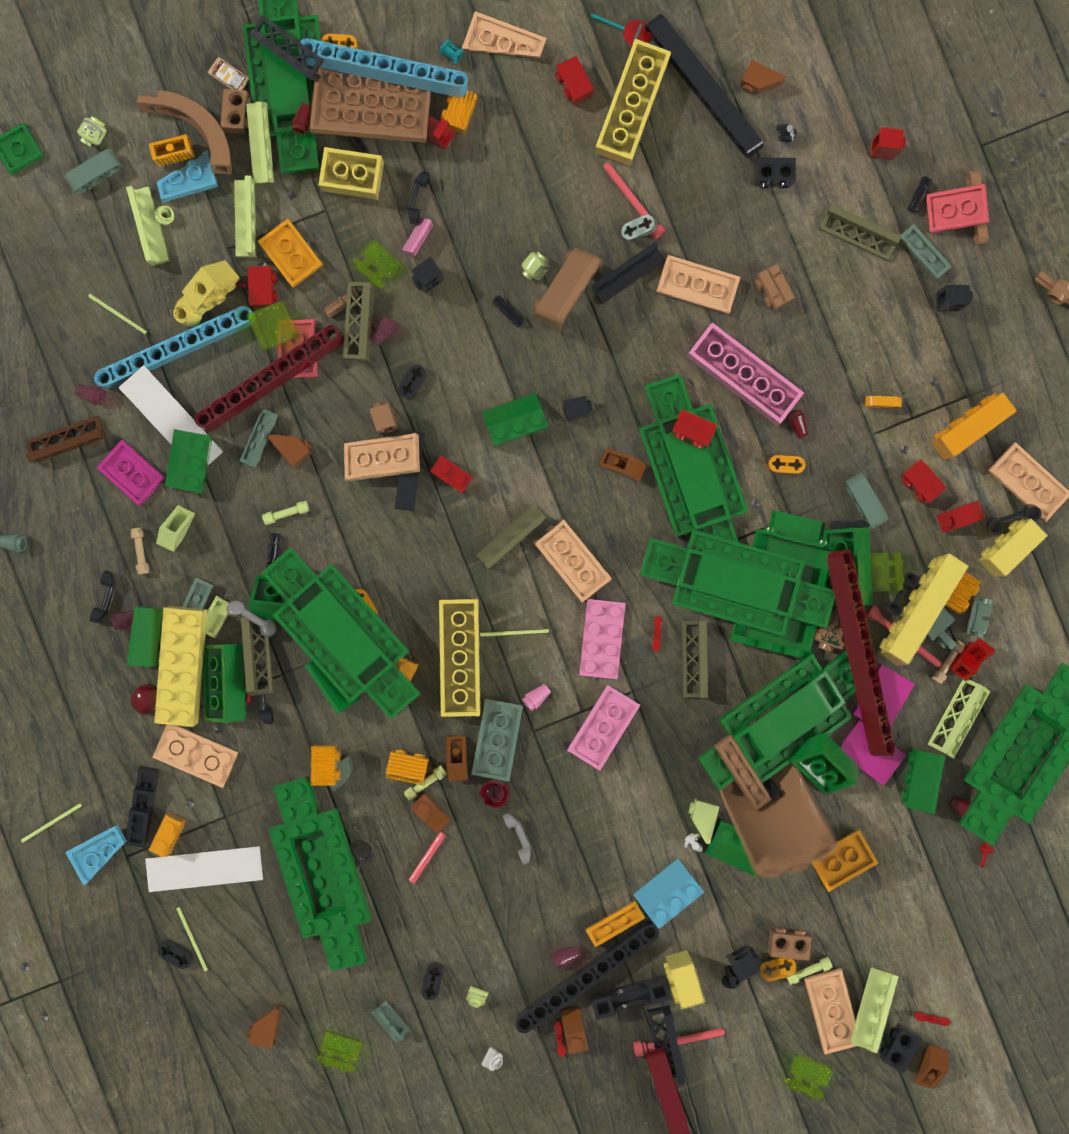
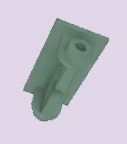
M974 597V601L971 604L970 620L967 623L968 635L984 638V634H987L989 621L983 620V616L990 617L993 606L991 604L992 600Z
M384 1001L371 1012L395 1043L397 1041L400 1042L405 1037V1034L410 1031L387 1001Z

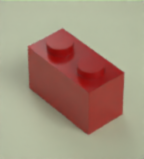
M577 55L556 65V73L554 75L558 84L562 83L565 89L563 94L567 101H571L574 106L593 96L594 88Z
M881 127L872 139L870 158L893 160L905 148L906 137H904V130Z
M271 266L248 267L249 306L252 309L275 308V302H278V292L275 291L274 283H277V272H274Z
M682 409L671 433L675 434L674 438L680 441H685L686 439L692 442V446L702 449L709 446L717 424Z
M442 456L439 457L430 470L433 475L461 494H464L473 480L471 475Z
M922 459L914 462L899 475L902 478L901 482L908 489H912L915 493L914 497L920 503H930L946 489V486Z

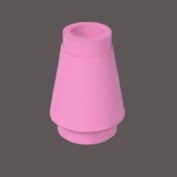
M543 684L525 694L522 701L530 711L537 710L551 691Z

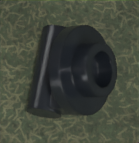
M778 124L776 126V130L780 133L779 140L781 142L785 141V143H788L795 139L797 130L791 124Z
M730 965L725 966L726 975L722 978V985L726 988L734 989L741 982L737 975L734 974Z

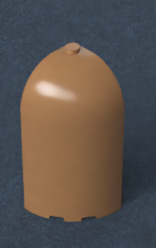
M789 763L770 777L781 791L782 796L778 800H774L771 797L772 800L757 811L753 809L736 780L720 790L722 800L758 876L778 877L783 872H800L807 869L806 865L818 860L820 862L838 846L800 771L792 763Z

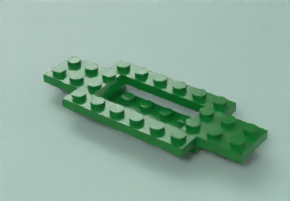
M258 0L260 17L262 15L299 42L301 38L302 40L313 39L321 41L318 14L299 17L297 0ZM266 22L260 30L264 35L271 34L270 26ZM257 23L242 25L252 103H267L270 138H277L281 173L289 174L319 170L315 133H310L309 130L305 135L299 134L292 130L291 125L301 103L312 106L315 81L308 77L306 81L304 74L250 36ZM284 35L275 36L278 45H286ZM298 46L291 47V53L295 57L300 56Z
M681 374L645 385L644 389L656 422L638 428L675 537L696 530L738 542L730 518L748 513V509L712 404L693 409ZM682 409L717 424V428L707 448L698 449L691 445V441L686 439L685 441H680L674 438L675 434L671 433Z
M692 530L687 548L650 538L639 574L676 585L672 605L780 636L785 635L789 618L827 628L835 601L832 589L800 580L805 561Z
M290 547L261 572L287 601L286 604L273 614L274 618L349 703L366 691L391 720L421 694L395 665L409 650L332 563L317 576L298 553Z
M847 650L822 668L815 656L811 653L808 654L804 659H801L718 719L727 735L733 737L761 783L791 763V758L809 738L822 733L829 735L852 718L844 705L846 703L845 699L856 692ZM807 681L809 682L807 685H805V686H804L803 688H801L799 691H797V692L794 693L792 696H790L789 698H787L785 701H783L781 704H779L778 706H776L774 709H772L771 711H769L767 714H765L763 717H761L760 719H758L756 722H754V723L751 724L750 726H747V724H749L751 721H753V720L756 719L758 716H760L761 714H763L765 711H767L769 708H771L772 706H774L776 703H778L779 701H781L783 698H785L787 695H789L790 693H792L794 690H796L797 688H799V687H800L801 685H803L805 682H807ZM714 746L697 757L717 790H722L735 780Z
M1065 663L1060 664L1042 694L1028 684H1024L963 779L964 782L975 788L978 793L958 824L991 846L995 844L1012 815H1015L1027 824L1032 822L1069 764L1068 665ZM1059 732H1062L1057 742L1051 749L1050 753L1044 760L1043 764L1041 765V767L1035 774L1034 778L1028 785L1027 789L1025 790L1023 795L1020 796L1021 791L1029 781L1030 777L1032 776L1037 766L1045 756L1053 741L1055 740Z
M309 776L273 786L284 823L272 826L268 830L302 938L320 936L331 972L365 964L367 958L356 925L372 921V916L338 809L320 812ZM298 839L300 849L306 864V868L312 883V887L318 902V906L320 909L319 913H316V909L298 856V852L294 843V840Z

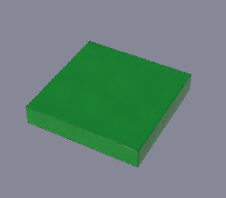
M24 122L0 135V158L10 175L44 158L41 149Z

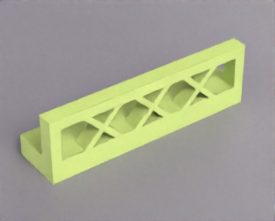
M255 102L253 104H246L253 183L274 182L267 103Z
M245 176V180H234L237 258L256 257L255 183H253L251 176Z
M132 186L126 187L146 262L151 266L169 262L170 259L161 225L155 219L156 207L151 188L148 186L135 190Z
M969 679L966 681L962 680L928 745L954 759L990 691ZM966 685L974 686L972 694L965 696L964 689ZM963 701V710L956 713V704ZM954 718V727L947 730V720ZM945 735L946 741L943 747L936 745L938 737Z
M871 967L850 1040L851 1044L878 1053L899 976Z

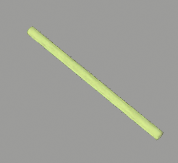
M89 294V298L145 335L147 334L146 330Z
M549 629L480 633V637L549 633Z
M81 803L21 839V842L24 843L82 807Z
M180 907L176 908L205 972L208 968Z

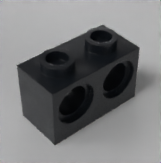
M796 158L756 159L755 186H760V188L764 189L771 188V186H779L782 189L793 186L796 181ZM761 171H768L770 177H764L761 174ZM780 171H787L789 177H783Z
M431 256L412 269L414 276L411 278L419 291L423 289L425 294L444 281L441 270Z
M945 285L936 292V311L959 312L970 305L973 298L970 285Z
M744 945L726 956L740 982L761 971L758 966L761 962L753 948L749 950Z
M897 1023L896 1027L891 1029L889 1033L890 1038L887 1043L881 1047L879 1057L884 1063L905 1073L923 1039L914 1031ZM903 1035H908L905 1042H900V1038ZM894 1052H898V1057L891 1059V1055Z

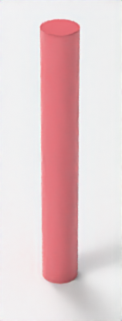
M441 831L438 833L408 879L411 883L415 884L446 837V834Z

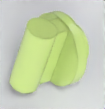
M470 985L466 1000L472 1007L479 1008L485 1004L489 992Z

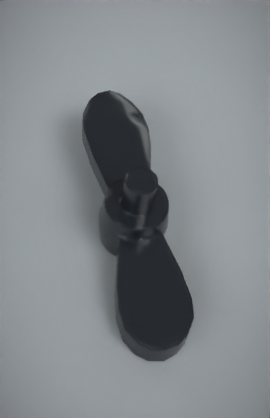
M864 520L854 522L833 521L830 524L832 529L864 528L867 526Z

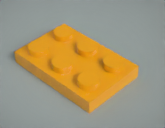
M286 219L258 240V243L292 288L323 266L289 219Z
M859 829L837 840V848L820 862L818 860L812 862L814 869L828 892L878 864L877 859Z

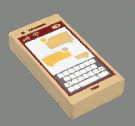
M219 57L207 72L211 77L232 90H244L250 82L249 77Z

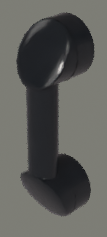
M421 172L413 182L407 206L408 218L411 224L417 225L419 221L420 210L415 209L420 187L427 188L430 176L428 172Z
M1028 504L1023 510L1002 518L992 517L987 523V529L991 534H1000L1005 524L1025 517L1033 521L1038 520L1041 517V510L1034 504Z
M107 570L103 572L100 581L101 585L107 586L101 608L94 607L90 615V622L93 623L100 622L107 615L115 588L114 575Z
M909 572L901 579V588L894 601L885 607V613L889 617L897 618L902 613L901 602L906 593L912 590L919 582L916 574Z
M264 677L257 683L258 690L265 689V686H268V681ZM265 694L258 695V713L262 721L266 725L273 724V710L266 709Z

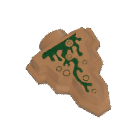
M837 608L831 612L827 628L818 627L814 640L819 642L818 648L833 653L834 649L846 651Z

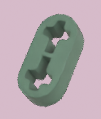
M643 215L626 223L622 227L621 233L625 239L635 241L653 233L658 223L654 217ZM647 220L652 222L649 224L650 228L642 227L647 224ZM629 228L637 229L632 232V236L627 234L630 232Z

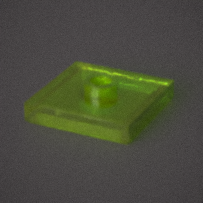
M283 301L247 314V318L262 351L299 336Z

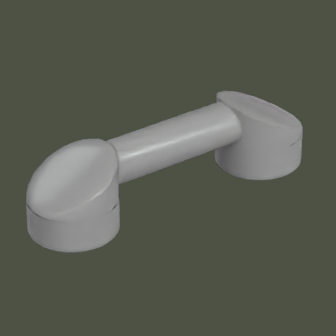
M236 600L228 604L227 613L229 616L238 617L242 615L260 626V632L263 636L271 637L276 632L274 621L264 620L244 608L242 602Z
M506 813L503 815L504 821L508 829L515 828L523 849L518 850V854L523 865L530 862L531 846L520 821L512 814Z

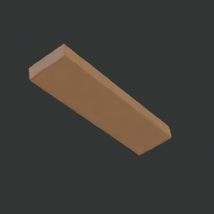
M728 735L714 745L754 810L757 811L772 800L731 735Z

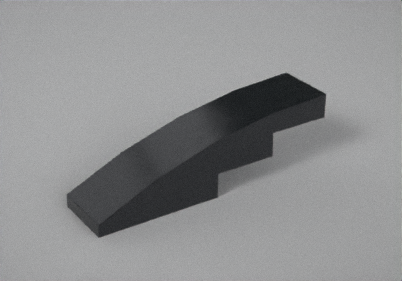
M405 431V435L414 433L419 435V459L421 466L425 435L421 432ZM420 472L399 475L395 509L414 511Z
M146 766L138 768L132 807L129 810L126 845L142 848L146 846L154 808L159 769Z

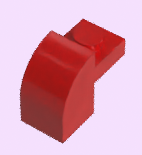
M430 116L428 118L427 142L445 150L456 134V131L452 130L449 127V122L443 118L439 122Z
M979 500L936 515L943 533L967 526L986 517Z
M981 638L975 642L970 641L964 648L963 653L958 654L950 670L966 681L977 673L981 663L992 656L995 649Z

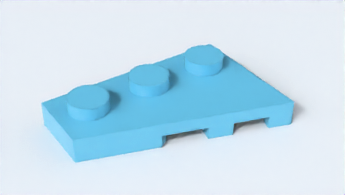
M208 150L202 152V155L197 159L187 162L188 165L180 170L173 171L157 182L163 202L218 187L216 176L212 173L211 157Z
M117 824L65 853L82 884L86 885L127 840Z

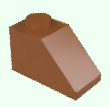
M751 60L739 87L748 94L753 93L757 95L781 87L786 76Z
M268 436L270 441L294 468L313 454L309 450L311 445L305 438L301 440L293 436Z
M606 448L599 466L638 482L647 465L633 456Z
M466 736L447 737V773L449 781L468 780Z
M427 792L421 795L410 807L425 824L437 833L452 820Z
M276 1005L258 1018L252 1026H249L247 1038H250L249 1045L273 1048L276 1042L282 1005Z
M576 1006L560 1010L569 1054L587 1051L588 1045L580 1007Z
M929 1045L922 1054L915 1084L934 1089L948 1072L949 1050L936 1045Z

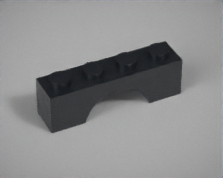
M665 975L590 995L596 1020L616 1015L620 1010L642 1003L656 1004L671 999Z

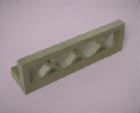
M833 204L828 208L819 227V230L885 261L890 259L895 246L902 237ZM828 218L835 220L838 228L830 229L826 227ZM846 227L853 228L855 236H845L843 229ZM864 235L870 236L873 244L867 246L862 244L860 237ZM881 243L889 245L890 248L887 254L879 252L877 245Z
M348 282L344 359L370 362L374 286L371 283ZM353 287H363L362 295L358 299H355L352 295ZM358 304L361 308V314L354 318L351 315V309ZM356 323L360 327V333L353 337L350 334V328ZM354 342L359 346L358 355L348 354L349 347Z
M533 504L476 555L490 569L545 521L546 517Z
M241 617L246 692L250 696L274 693L269 637L264 636V639H262L263 635L261 633L257 635L253 631V624L255 623L245 617ZM259 640L265 643V648L260 654L255 650V645ZM261 658L266 661L267 665L262 672L256 669V664ZM264 677L268 681V689L258 690L257 683Z
M705 620L682 621L683 697L708 698L707 621ZM697 624V633L691 638L686 633V625ZM691 642L697 646L698 651L693 657L687 653V646ZM691 661L698 666V671L693 676L687 672V666ZM692 680L698 684V693H687V685Z

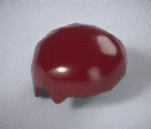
M150 683L143 684L133 691L131 706L136 712L147 715L155 711L157 686Z
M492 779L483 784L479 796L482 797L485 805L492 808H501L509 801L510 790L505 782L499 779Z

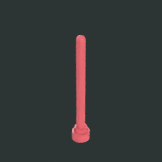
M606 162L603 165L604 169L640 216L649 215L611 164ZM658 223L656 230L650 235L655 240L663 235L666 229L662 224Z
M871 605L866 611L867 619L874 622L877 621L889 630L892 623L881 615L882 613L877 606ZM920 645L916 652L932 665L940 668L942 662Z
M723 1028L679 1036L677 1037L678 1045L719 1037L723 1036L725 1031ZM641 1041L633 1042L636 1058L643 1057L647 1051L655 1050L654 1042L646 1044Z

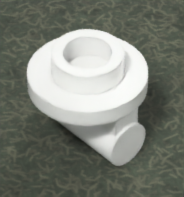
M694 833L688 835L685 838L684 847L689 848L692 846L693 850L701 852L703 846L697 842L701 836Z
M490 1046L482 1065L490 1071L497 1070L503 1063V1055L496 1048Z

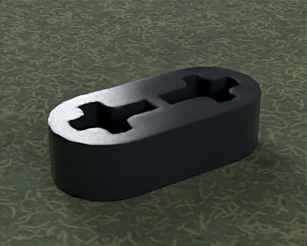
M413 365L400 383L398 389L403 398H413L425 380L426 372L421 365ZM420 369L421 378L416 377L415 381H413L414 374L412 372ZM412 383L410 387L412 393L405 395L403 387H408Z
M165 940L158 947L159 956L180 969L188 968L193 962V954L172 940ZM167 945H169V946H170V949H169V950L172 951V952H168V953L166 954V953L164 952V951H165V948H163V947H166ZM186 955L188 962L181 963L180 957Z
M438 962L430 963L426 970L422 986V996L426 1000H434L439 994L444 969ZM434 967L438 968L437 971L440 974L437 973L435 979H431L432 972L430 970H433ZM430 983H433V990L436 992L428 995V991L425 989H429Z

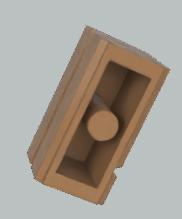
M778 264L760 272L755 277V285L759 291L762 290L764 293L765 305L768 308L771 307L772 311L792 302L796 298Z

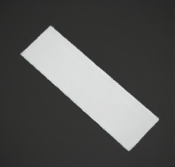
M144 365L118 387L171 445L174 429L207 435L203 429L195 424L194 419ZM213 440L208 465L223 452Z
M260 846L145 859L149 892L263 880Z

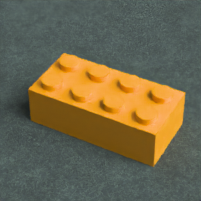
M1004 392L998 395L993 393L980 401L981 405L978 404L964 413L966 416L963 415L949 424L950 428L942 429L933 435L935 439L931 441V444L943 460L955 457L1017 412Z

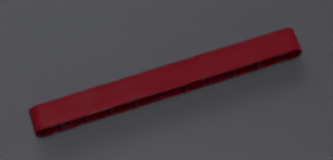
M849 550L830 552L827 555V564L869 752L873 757L892 756L895 752V744L853 555Z

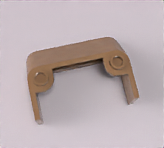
M574 248V250L569 249L564 257L566 262L543 298H538L533 306L535 309L534 319L558 334L562 332V324L594 274H599L601 270L602 259L578 248Z

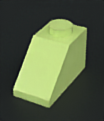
M178 505L159 528L156 544L174 552L182 542L195 513Z
M695 798L694 803L691 802L688 813L691 814L690 817L703 840L710 844L719 805Z

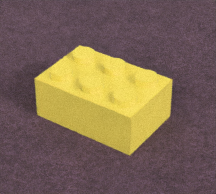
M324 147L319 187L323 192L378 200L384 165L383 158L380 155Z
M1032 519L1014 521L1009 525V531L1005 535L1003 533L994 540L995 544L991 548L987 547L981 553L982 557L978 561L994 577L1007 576L1048 536Z
M685 950L665 956L667 962L663 964L675 1003H680L681 1009L704 1003L695 968L688 951Z

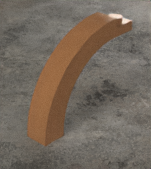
M158 90L157 97L152 95L138 96L137 104L140 112L174 116L189 123L199 131L210 148L212 173L232 175L231 156L224 132L215 118L205 108L185 96L168 91Z

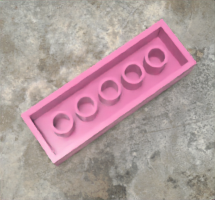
M714 323L710 324L686 356L776 426L781 424L804 394L799 388Z

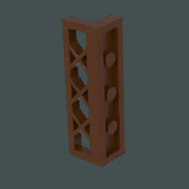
M99 416L25 441L29 453L26 454L28 462L37 463L105 439L106 435ZM96 422L98 429L86 432L88 425ZM77 429L81 431L79 436L68 438L71 430ZM58 435L63 438L59 443L50 444L53 436ZM41 442L45 445L42 449L34 451L32 444Z

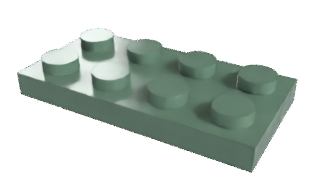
M485 698L472 775L510 781L523 705Z

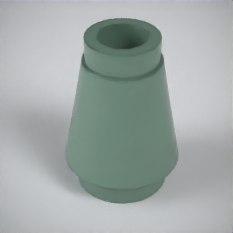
M21 534L0 535L1 548L16 553L26 549L27 539Z

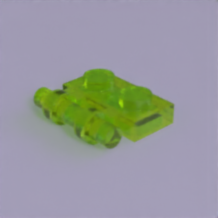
M375 239L361 252L365 257L363 261L358 257L352 260L356 270L359 273H363L369 279L368 281L372 285L375 284L379 289L384 285V282L380 280L383 275L390 280L402 267ZM370 264L378 269L376 273H373L368 268Z
M894 552V560H888V553L870 554L872 592L890 591L889 583H895L896 591L903 590L905 577H903L902 572L904 560H902L901 552ZM889 566H894L895 577L889 578Z
M326 1030L320 1051L326 1052L327 1055L319 1054L316 1062L322 1063L323 1066L328 1068L329 1066L338 1068L340 1072L354 1073L355 1065L349 1064V1060L357 1062L363 1041ZM336 1055L344 1059L343 1061H339L333 1059L332 1056Z
M796 1053L789 1070L791 1074L796 1076L794 1080L787 1078L785 1085L791 1087L795 1092L801 1091L808 1094L810 1098L822 1100L824 1092L819 1091L818 1087L819 1085L827 1087L833 1068ZM802 1080L811 1081L810 1087L802 1084Z

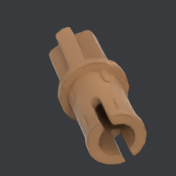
M354 288L352 295L355 299H358L360 296ZM347 294L341 298L338 297V300L324 308L329 318L344 309L346 310Z

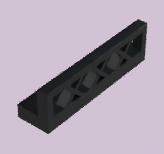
M262 15L250 36L306 77L318 82L321 75L317 72L324 59ZM265 22L269 24L271 34L264 35L260 32ZM284 35L286 45H278L275 36ZM299 46L301 56H293L291 47ZM314 57L317 59L312 69L307 66L306 58Z
M656 241L592 285V291L602 305L665 262L664 257L658 250L659 245Z
M670 1005L648 1009L647 1013L655 1050L662 1047L671 1050L667 1060L675 1069L674 1072H671L672 1076L677 1078L678 1085L686 1084ZM663 1013L664 1018L660 1024L653 1020L652 1015ZM660 1030L668 1034L664 1040L656 1037Z

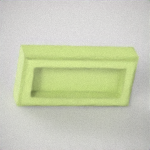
M219 596L215 597L207 611L206 634L212 638L217 637L228 617L227 606L230 602Z

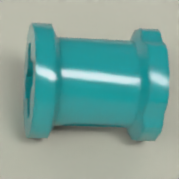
M447 39L442 44L439 53L450 58L453 64H457L464 54V49H459L451 43L450 39Z

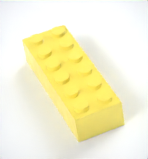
M635 39L596 144L595 154L631 166L671 55L670 51Z
M951 554L939 556L931 560L928 565L929 571L927 574H923L918 582L920 584L918 589L910 594L908 598L910 602L902 608V613L899 615L900 618L897 623L894 622L889 628V636L887 639L884 638L879 645L880 650L878 654L896 666L909 665L969 567Z
M479 599L439 600L441 717L480 716Z
M167 606L163 609L154 723L190 727L198 724L208 609Z

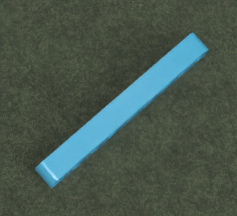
M303 39L300 41L324 59L320 68L454 97H463L468 92V77L461 71L313 39ZM314 57L306 58L307 65H315L317 59Z
M246 306L238 307L98 370L94 376L95 382L105 389L116 387L124 383L140 369L137 367V362L140 359H144V366L149 371L154 370L253 325L256 319L255 314ZM248 312L249 318L245 321L241 320L242 314ZM227 320H232L231 327L224 328V323ZM209 328H214L212 336H207L206 334ZM196 336L197 341L194 344H189L190 337ZM178 343V351L172 352V346ZM161 351V358L159 360H155V353ZM126 367L125 375L120 376V369ZM109 375L108 382L103 384V376Z

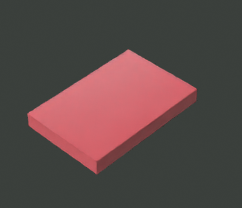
M986 184L926 194L930 233L990 223Z
M315 319L277 321L278 358L316 334ZM305 354L300 355L298 361H301ZM317 362L293 378L318 377ZM289 365L284 366L282 371H286Z

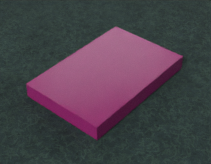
M121 440L97 467L102 474L138 506H141L166 479L124 440Z
M880 664L878 672L891 726L915 684ZM857 703L852 714L862 719L859 703Z
M859 720L839 746L862 771L883 786L906 756V754L895 747V752L892 756L873 757L869 752L863 723Z

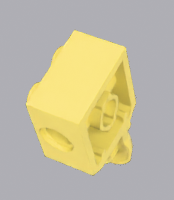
M226 260L201 267L183 289L182 293L184 296L177 301L173 310L174 318L182 325L196 327L200 323L202 315L212 310L216 304H221L226 299L225 295L236 287L235 283L240 277Z

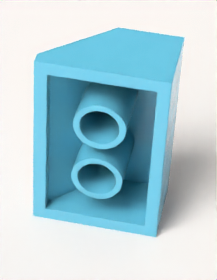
M677 858L633 895L660 929L702 895L704 891Z

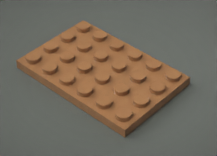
M319 68L317 73L321 77L314 84L310 133L426 143L431 91Z

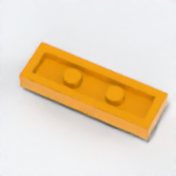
M634 900L585 930L594 946L597 947L645 919V916Z

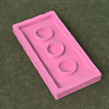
M587 599L579 675L618 679L626 603Z
M607 685L567 751L600 771L640 707V704Z

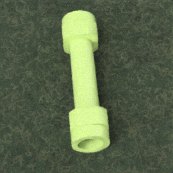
M307 501L298 502L296 506L275 513L268 512L262 514L265 525L276 523L275 520L290 515L309 512L310 509Z
M442 765L433 770L434 773L425 778L424 785L411 786L404 791L409 801L415 799L419 792L437 779L441 780L447 775Z
M829 957L821 958L819 963L799 970L794 975L786 978L790 985L796 984L803 977L820 970L828 971L833 966Z

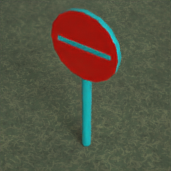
M591 14L592 18L623 30L624 40L630 47L633 46L635 39L649 43L651 39V34L647 33L644 28L647 23L642 20H632L623 27L598 15Z

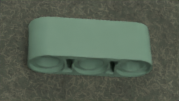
M107 149L72 169L64 177L74 194L79 195L120 171L122 165L113 150Z
M860 472L844 481L847 492L870 530L889 520L863 473Z

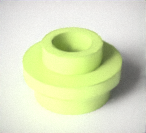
M160 206L155 211V219L160 224L169 225L174 220L173 210L168 206Z

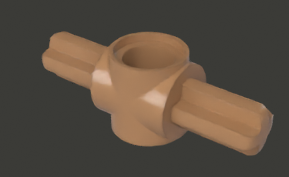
M1044 272L1038 273L1035 281L1048 290L1047 297L1049 300L1058 305H1063L1064 303L1069 305V282L1063 279L1055 281Z

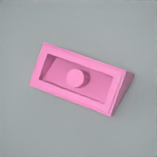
M427 218L419 220L404 245L403 252L412 257L416 256L433 227L432 220Z

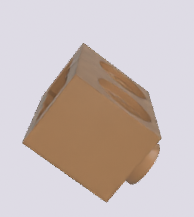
M223 90L220 127L224 133L247 135L248 117L246 104H253L252 98H250L247 91ZM236 100H242V103L240 105H234V102ZM236 118H240V119H241L238 124H236V125H233V124H232V122H233L234 119H236Z
M379 402L373 405L374 408H370L376 431L380 435L399 430L389 403Z
M776 927V930L770 929L768 953L771 957L810 961L812 937L806 930L795 929V932L787 931V928ZM779 938H784V944L777 946L776 941ZM798 940H803V946L796 948L795 943Z

